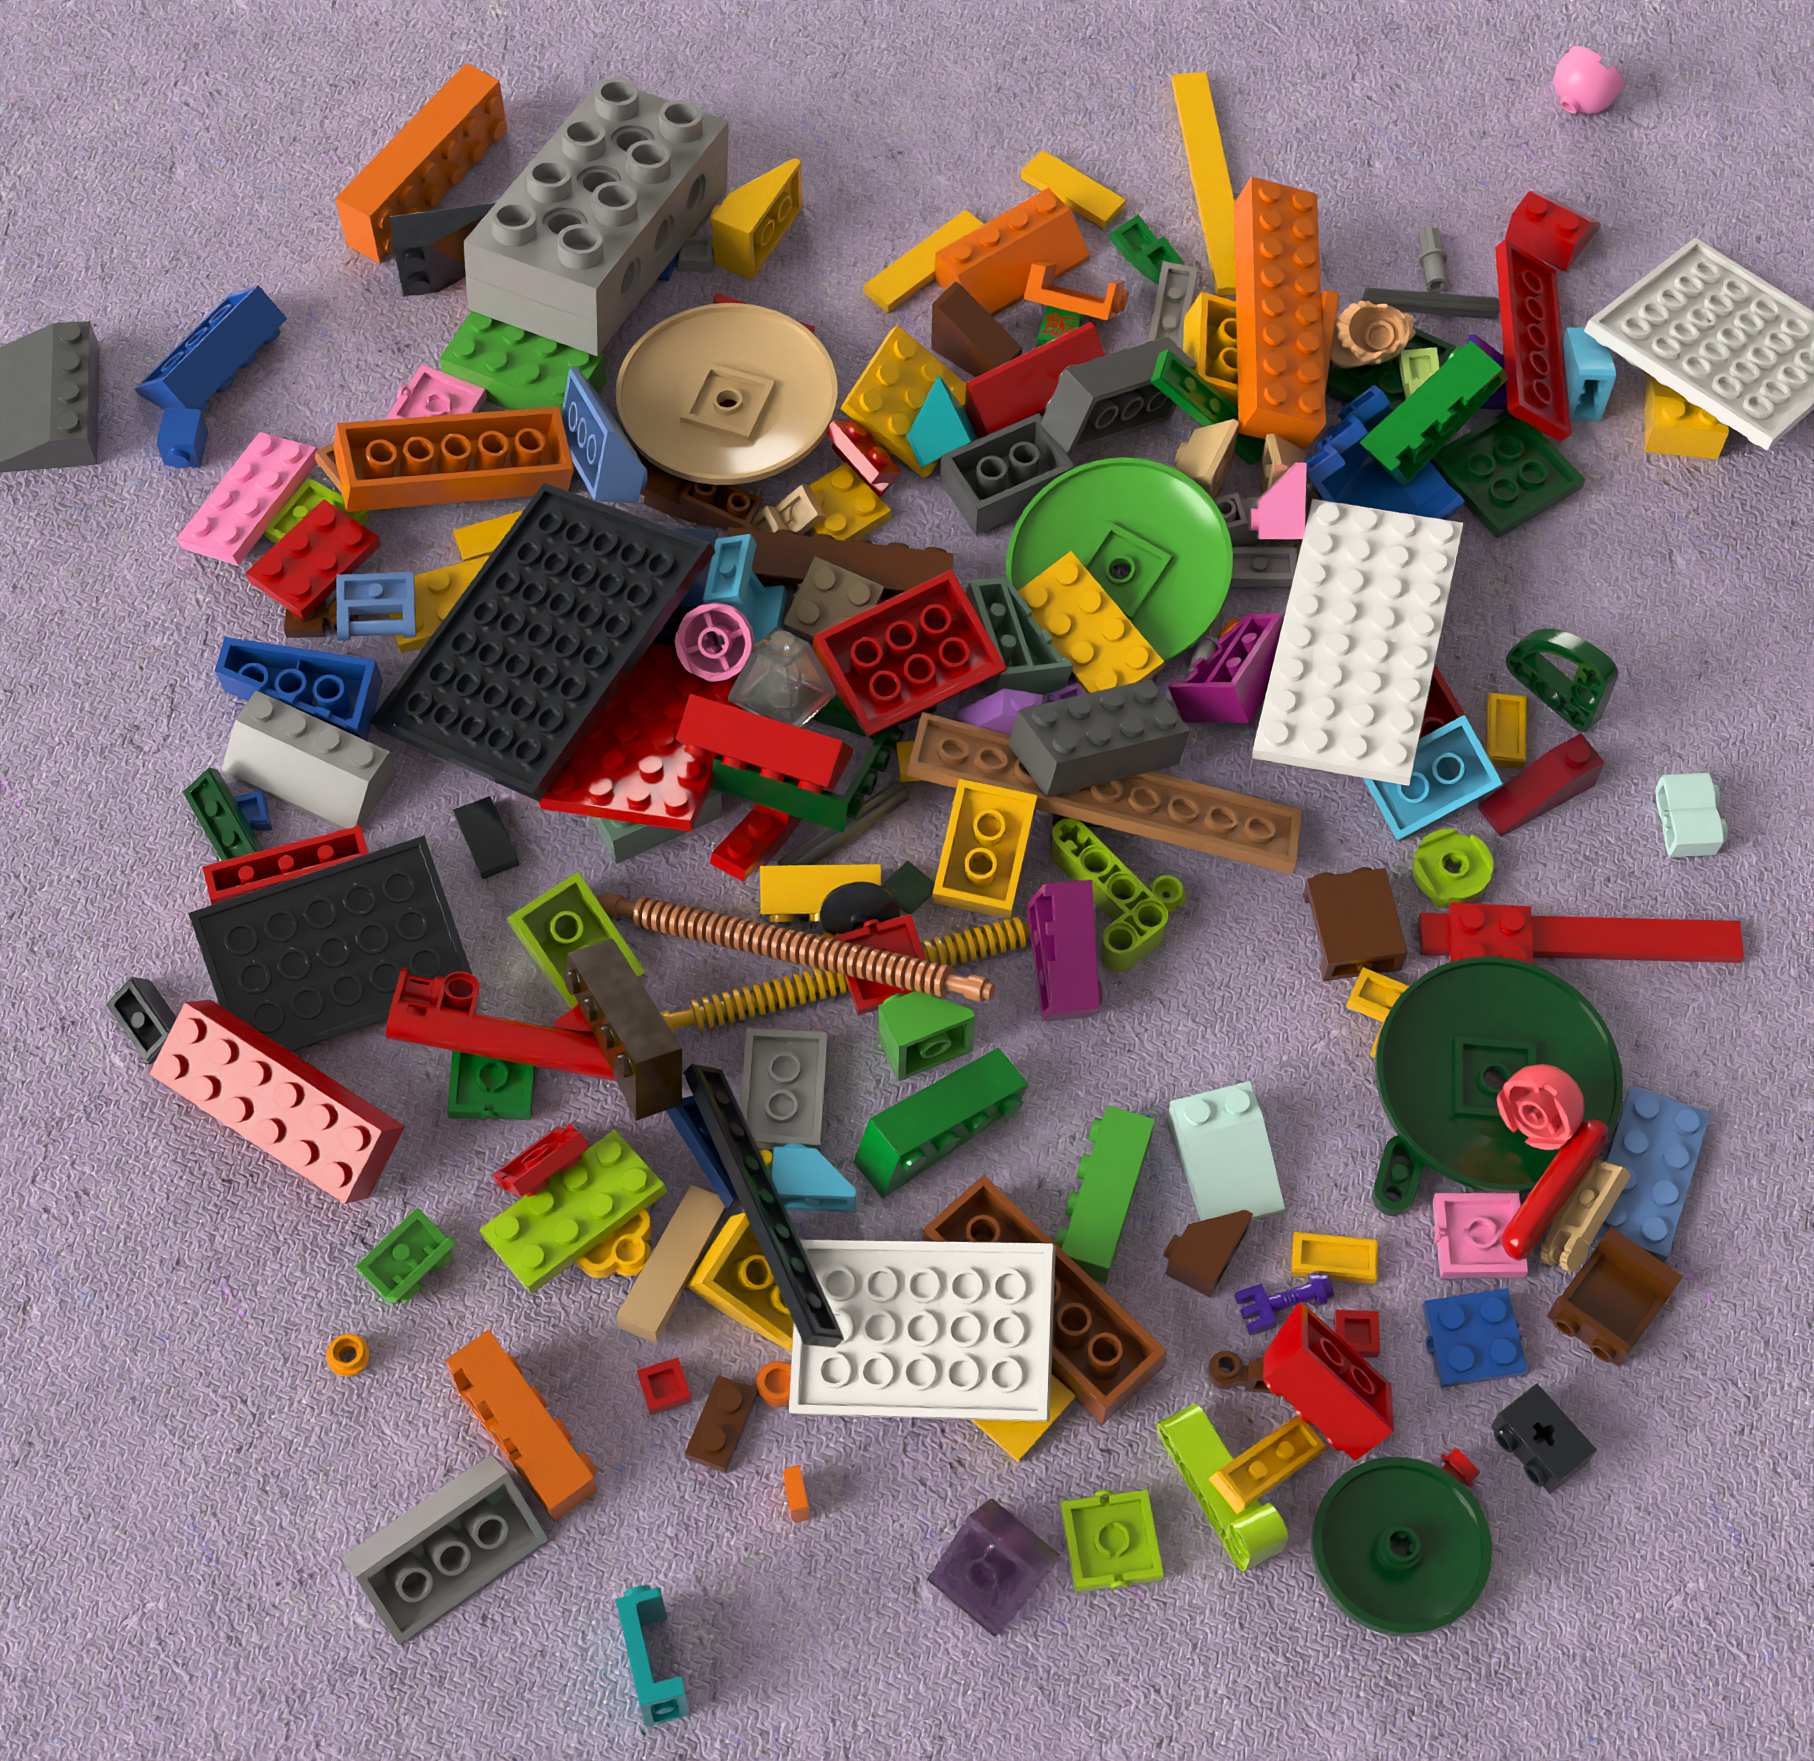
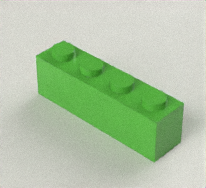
M1109 1105L1106 1107L1103 1119L1097 1117L1094 1119L1088 1140L1095 1143L1091 1156L1087 1154L1082 1156L1077 1173V1178L1083 1179L1080 1192L1071 1191L1065 1215L1071 1216L1068 1230L1060 1228L1055 1241L1093 1280L1105 1284L1109 1277L1155 1123L1153 1118Z

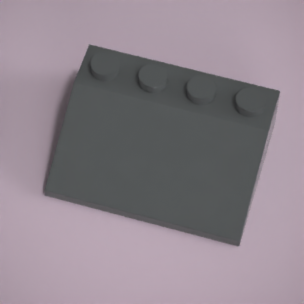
M90 320L53 323L0 347V473L97 465L100 347Z

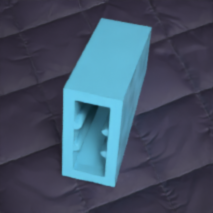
M1585 327L1567 328L1563 338L1570 420L1601 421L1616 379V369L1610 350L1585 333Z

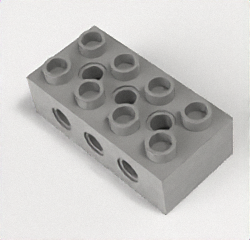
M601 78L464 240L468 310L598 356L727 189L729 121L702 112L698 105L690 101H669L640 91L635 84L628 80Z

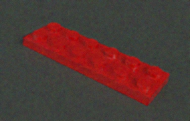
M1505 239L1495 247L1505 373L1508 376L1506 380L1508 412L1515 418L1534 426L1540 432L1562 442L1572 433L1556 270Z

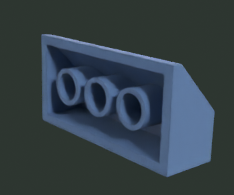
M570 367L561 417L572 461L594 501L638 503L641 489H645L647 485V469L642 465L637 452L633 450L627 435L623 433L617 419L614 418L604 400L577 367Z

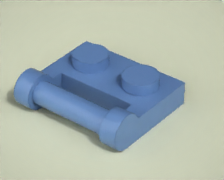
M414 572L337 575L338 641L350 640L351 636L404 634V638H416ZM403 613V619L350 621V615Z

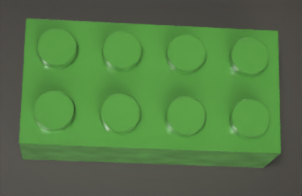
M474 311L469 313L440 357L443 373L485 388L487 402L508 410L559 407L560 413H562L570 367H577L598 394H600L607 383L603 354L600 353L598 356Z

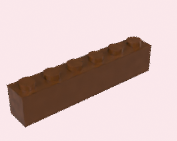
M751 525L728 528L727 537L751 534L757 545L752 570L764 587L783 585L786 590L797 591L798 584H802L816 556L883 585L885 591L880 601L885 602L954 569V553H947L945 549L939 547H927L925 550L912 549L908 545L898 542H892L886 546L872 544L871 541L863 538H853L850 541L835 540L833 536L827 534H815L813 537L798 535L796 532L787 529L777 530L776 533L766 532Z

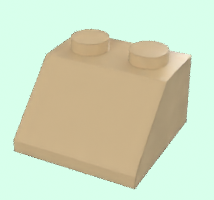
M1233 419L1194 429L1189 441H1182L1176 454L1175 462H1177L1175 469L1194 480L1212 499L1217 498L1232 467L1240 423Z

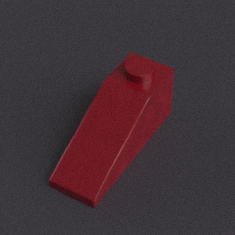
M1582 733L1546 752L1478 805V809L1498 835L1502 837L1594 787L1605 762Z

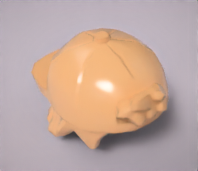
M1368 300L1367 302L1360 301L1358 304L1351 303L1336 319L1330 357L1331 362L1335 366L1345 369L1380 364L1396 358L1406 347L1408 341L1415 335L1413 316L1408 313L1403 314L1388 304L1375 305Z

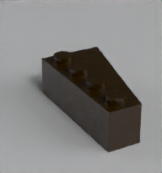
M614 939L567 953L568 971H565L563 974L566 988L570 995H575L582 1014L589 1023L635 1120L637 1121L682 1105V1047Z

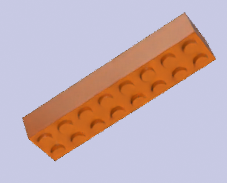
M1251 176L1234 203L1239 433L1265 440L1267 434H1276L1299 448L1308 449L1326 425L1317 194Z

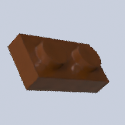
M717 1375L684 1453L685 1459L726 1473L757 1400L758 1389Z

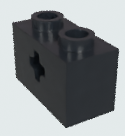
M1538 1383L1499 1412L1491 1425L1498 1444L1508 1453L1513 1452L1524 1464L1523 1468L1528 1478L1535 1485L1543 1486L1549 1494L1587 1465L1597 1451ZM1540 1438H1544L1546 1440V1442H1542L1538 1445L1533 1439L1539 1440Z

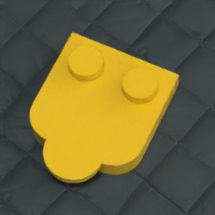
M646 1209L574 1263L587 1275L594 1278H605L615 1272L623 1276L640 1274L652 1254L647 1241L651 1237L653 1226Z

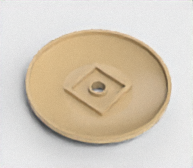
M719 303L682 311L668 317L648 330L634 344L625 357L618 374L615 395L619 420L627 438L649 462L674 476L689 481L713 485H733L759 481L789 469L809 455L824 438L827 427L833 421L838 402V383L836 371L827 350L820 340L801 323L780 312L761 306L742 303ZM727 399L737 402L736 405L729 408L719 405L720 402H724Z

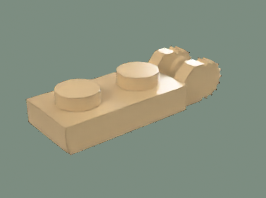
M1599 1159L1593 1161L1550 1226L1552 1229L1540 1249V1259H1542V1262L1552 1266L1556 1265V1263L1559 1264L1560 1261L1562 1269L1572 1273L1579 1270V1267H1581V1264L1584 1263L1588 1256V1245H1591L1631 1177V1174L1625 1167Z

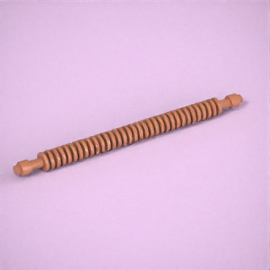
M606 893L604 896L599 895L597 897L598 902L608 917L619 919L621 916L633 918L635 927L736 949L803 966H811L812 968L858 977L864 980L868 979L869 981L904 989L907 988L908 990L943 998L948 995L949 991L964 994L966 999L984 1002L986 999L992 1000L996 991L995 984L990 983L988 978L970 975L968 978L953 975L952 966L946 964L932 963V961L903 956L897 953L893 954L888 951L848 942L845 943L839 940L836 941L746 919L742 920L737 917L648 897L639 898L637 903L626 901L624 896Z

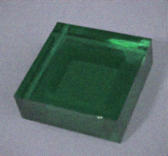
M907 861L881 886L889 890L896 897L900 909L906 914L912 915L933 895L935 882Z

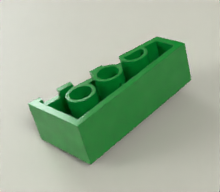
M1470 340L1466 345L1457 347L1441 368L1432 374L1359 443L1379 466L1405 488L1508 379V376L1498 363Z
M998 1047L871 1117L853 1162L881 1198L884 1199L962 1144L983 1132L1000 1118H1008L1016 1113L1023 1105L1022 1098L1029 1083Z

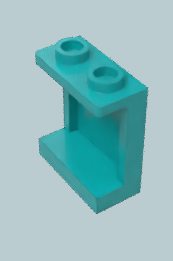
M649 1585L630 1588L624 1592V1597L616 1598L615 1600L645 1726L649 1727L690 1716L681 1676L654 1683L642 1631L645 1625L667 1619L661 1589H651Z

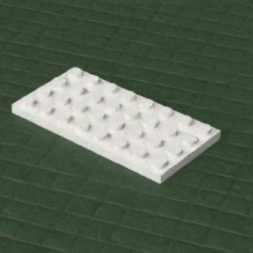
M1312 499L1254 742L1252 758L1410 786L1463 523Z

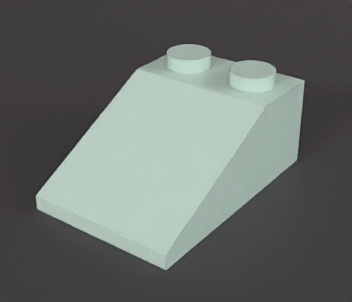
M1250 1081L1170 1102L1167 1124L1201 1221L1242 1210L1253 1213L1251 1221L1285 1211L1263 1115Z

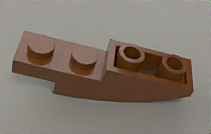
M633 448L637 452L642 465L647 469V485L640 492V495L645 496L644 505L692 523L728 530L729 527L739 528L741 525H750L763 504L762 498L734 485L698 483L674 476L649 462L637 449Z

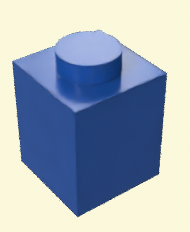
M164 408L156 444L165 466L201 468L208 436V429L201 410Z

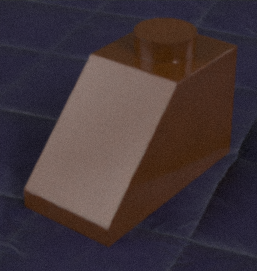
M1242 1210L1188 1224L1181 1237L1174 1234L1165 1250L1163 1257L1169 1259L1165 1274L1211 1298L1249 1229L1253 1213Z

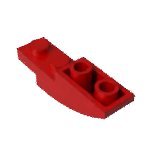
M754 803L752 811L712 852L710 864L744 882L756 868L760 869V866H766L772 860L802 819Z

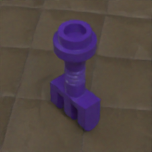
M1316 1271L1309 1273V1283L1268 1297L1262 1283L1235 1293L1234 1297L1237 1304L1253 1300L1255 1302L1240 1310L1244 1320L1257 1316L1261 1317V1319L1246 1325L1248 1334L1255 1335L1276 1328L1277 1321L1274 1313L1297 1305L1301 1301L1304 1303L1315 1299L1318 1306L1327 1304V1299L1334 1297L1328 1275L1326 1273L1318 1275Z

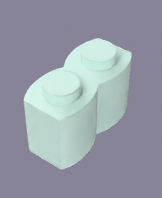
M1709 773L1662 775L1655 788L1659 816L1663 822L1664 841L1669 857L1716 855L1722 844L1726 842L1728 836L1727 823L1724 819H1720L1717 810L1720 804L1718 786L1716 784L1713 785Z

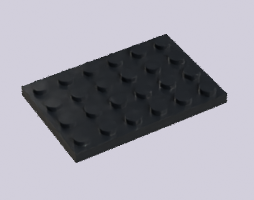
M424 835L188 913L219 1005L290 1052L387 1020L402 967L409 968L410 975L434 979L436 976L446 977L450 973L457 971L472 974Z

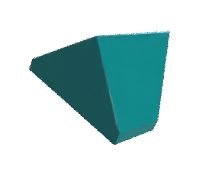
M938 375L911 429L905 434L921 468L940 461L941 455L979 439L966 410Z

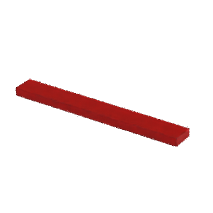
M1420 913L1418 917L1420 955H1449L1448 914ZM1531 916L1533 958L1741 963L1744 957L1740 921Z

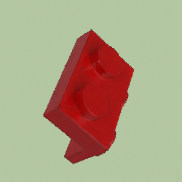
M854 420L832 421L827 427L826 434L834 442L831 446L832 450L858 474L878 497H882L902 471L858 422Z

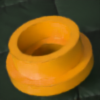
M343 1334L329 1344L326 1360L330 1369L335 1374L351 1377L361 1373L366 1368L370 1360V1349L362 1337L356 1334ZM348 1351L356 1352V1357L353 1361L343 1362L341 1360L344 1353Z

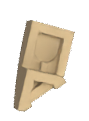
M800 485L776 507L766 505L756 514L750 525L766 532L776 533L777 530L787 529L796 532L798 535H803L825 518L826 515L810 486Z

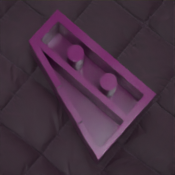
M1282 613L1248 614L1217 642L1219 649L1206 661L1200 657L1192 664L1194 672L1184 681L1180 682V680L1175 679L1168 686L1184 722L1250 723L1266 696L1284 620Z
M1092 880L1044 883L1026 903L1042 1022L1089 1018L1099 1009V1005L1102 1004L1103 1000L1102 986L1097 976Z

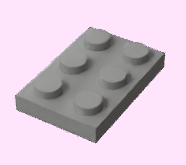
M746 1028L740 1110L758 1148L773 1149V1147H783L786 1144L798 1143L807 1146V1148H816L818 1151H821L828 1032Z

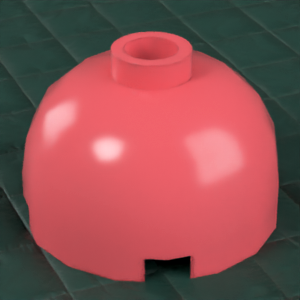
M1547 1064L1522 1068L1503 1085V1089L1497 1096L1499 1113L1506 1126L1513 1133L1519 1129L1529 1137L1525 1141L1527 1144L1543 1150L1559 1149L1576 1133L1584 1116V1097L1577 1083L1566 1072Z

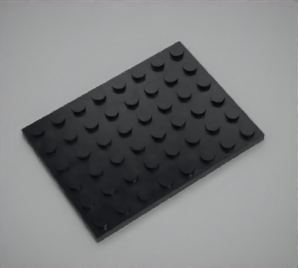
M543 483L370 722L381 732L540 802L716 551L709 542Z

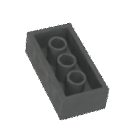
M1169 337L1153 342L1148 341L1143 345L1130 349H1122L1117 353L1104 357H1096L1091 361L1078 365H1070L1060 374L1059 383L1052 398L1046 405L1047 410L1040 425L1067 453H1071L1170 420L1177 404L1150 382L1159 353L1169 349L1193 370H1195L1196 364Z
M1148 679L1020 709L1017 711L1008 745L1044 795L1051 797L1179 765L1191 730L1152 680Z

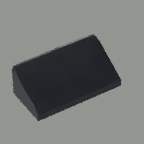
M131 977L107 1002L106 1006L147 1064H152L156 1061L177 1017L150 980Z

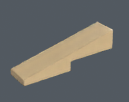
M690 1185L616 1315L619 1329L658 1344L690 1276L693 1275L702 1261L727 1210L717 1194L695 1185Z

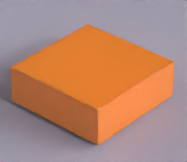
M800 1465L784 1468L783 1479L792 1521L794 1520V1523L810 1520L809 1506Z

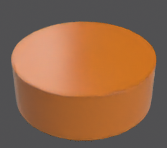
M784 1361L770 1362L763 1366L757 1375L758 1395L764 1403L772 1407L789 1405L791 1365Z

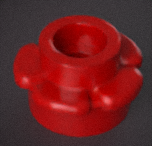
M1454 1448L1447 1456L1445 1454L1440 1456L1445 1463L1441 1469L1454 1476L1462 1484H1466L1469 1487L1474 1486L1472 1481L1480 1474V1471L1461 1451Z

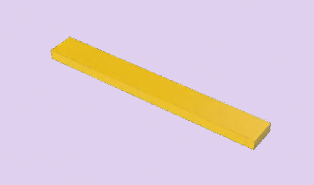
M1207 73L1172 74L1171 83L1216 296L1236 295L1235 202Z

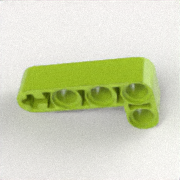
M1073 818L1058 821L1052 831L1051 858L1072 881L1092 880L1093 902L1113 921L1104 930L1102 936L1101 962L1111 971H1126L1163 942L1169 917L1168 910L1082 822ZM1097 867L1103 871L1095 873L1088 870V868ZM1125 894L1130 898L1121 900L1116 898L1114 895ZM1152 921L1155 924H1157V926L1147 927L1143 925L1141 922ZM1119 943L1125 945L1127 949L1117 950L1111 947V945Z
M1194 1403L1158 1422L1156 1428L1163 1445L1240 1571L1244 1573L1282 1552L1288 1540V1532L1280 1514L1272 1504L1267 1503L1261 1506L1257 1500L1237 1514L1209 1480L1215 1472L1233 1459L1202 1408Z

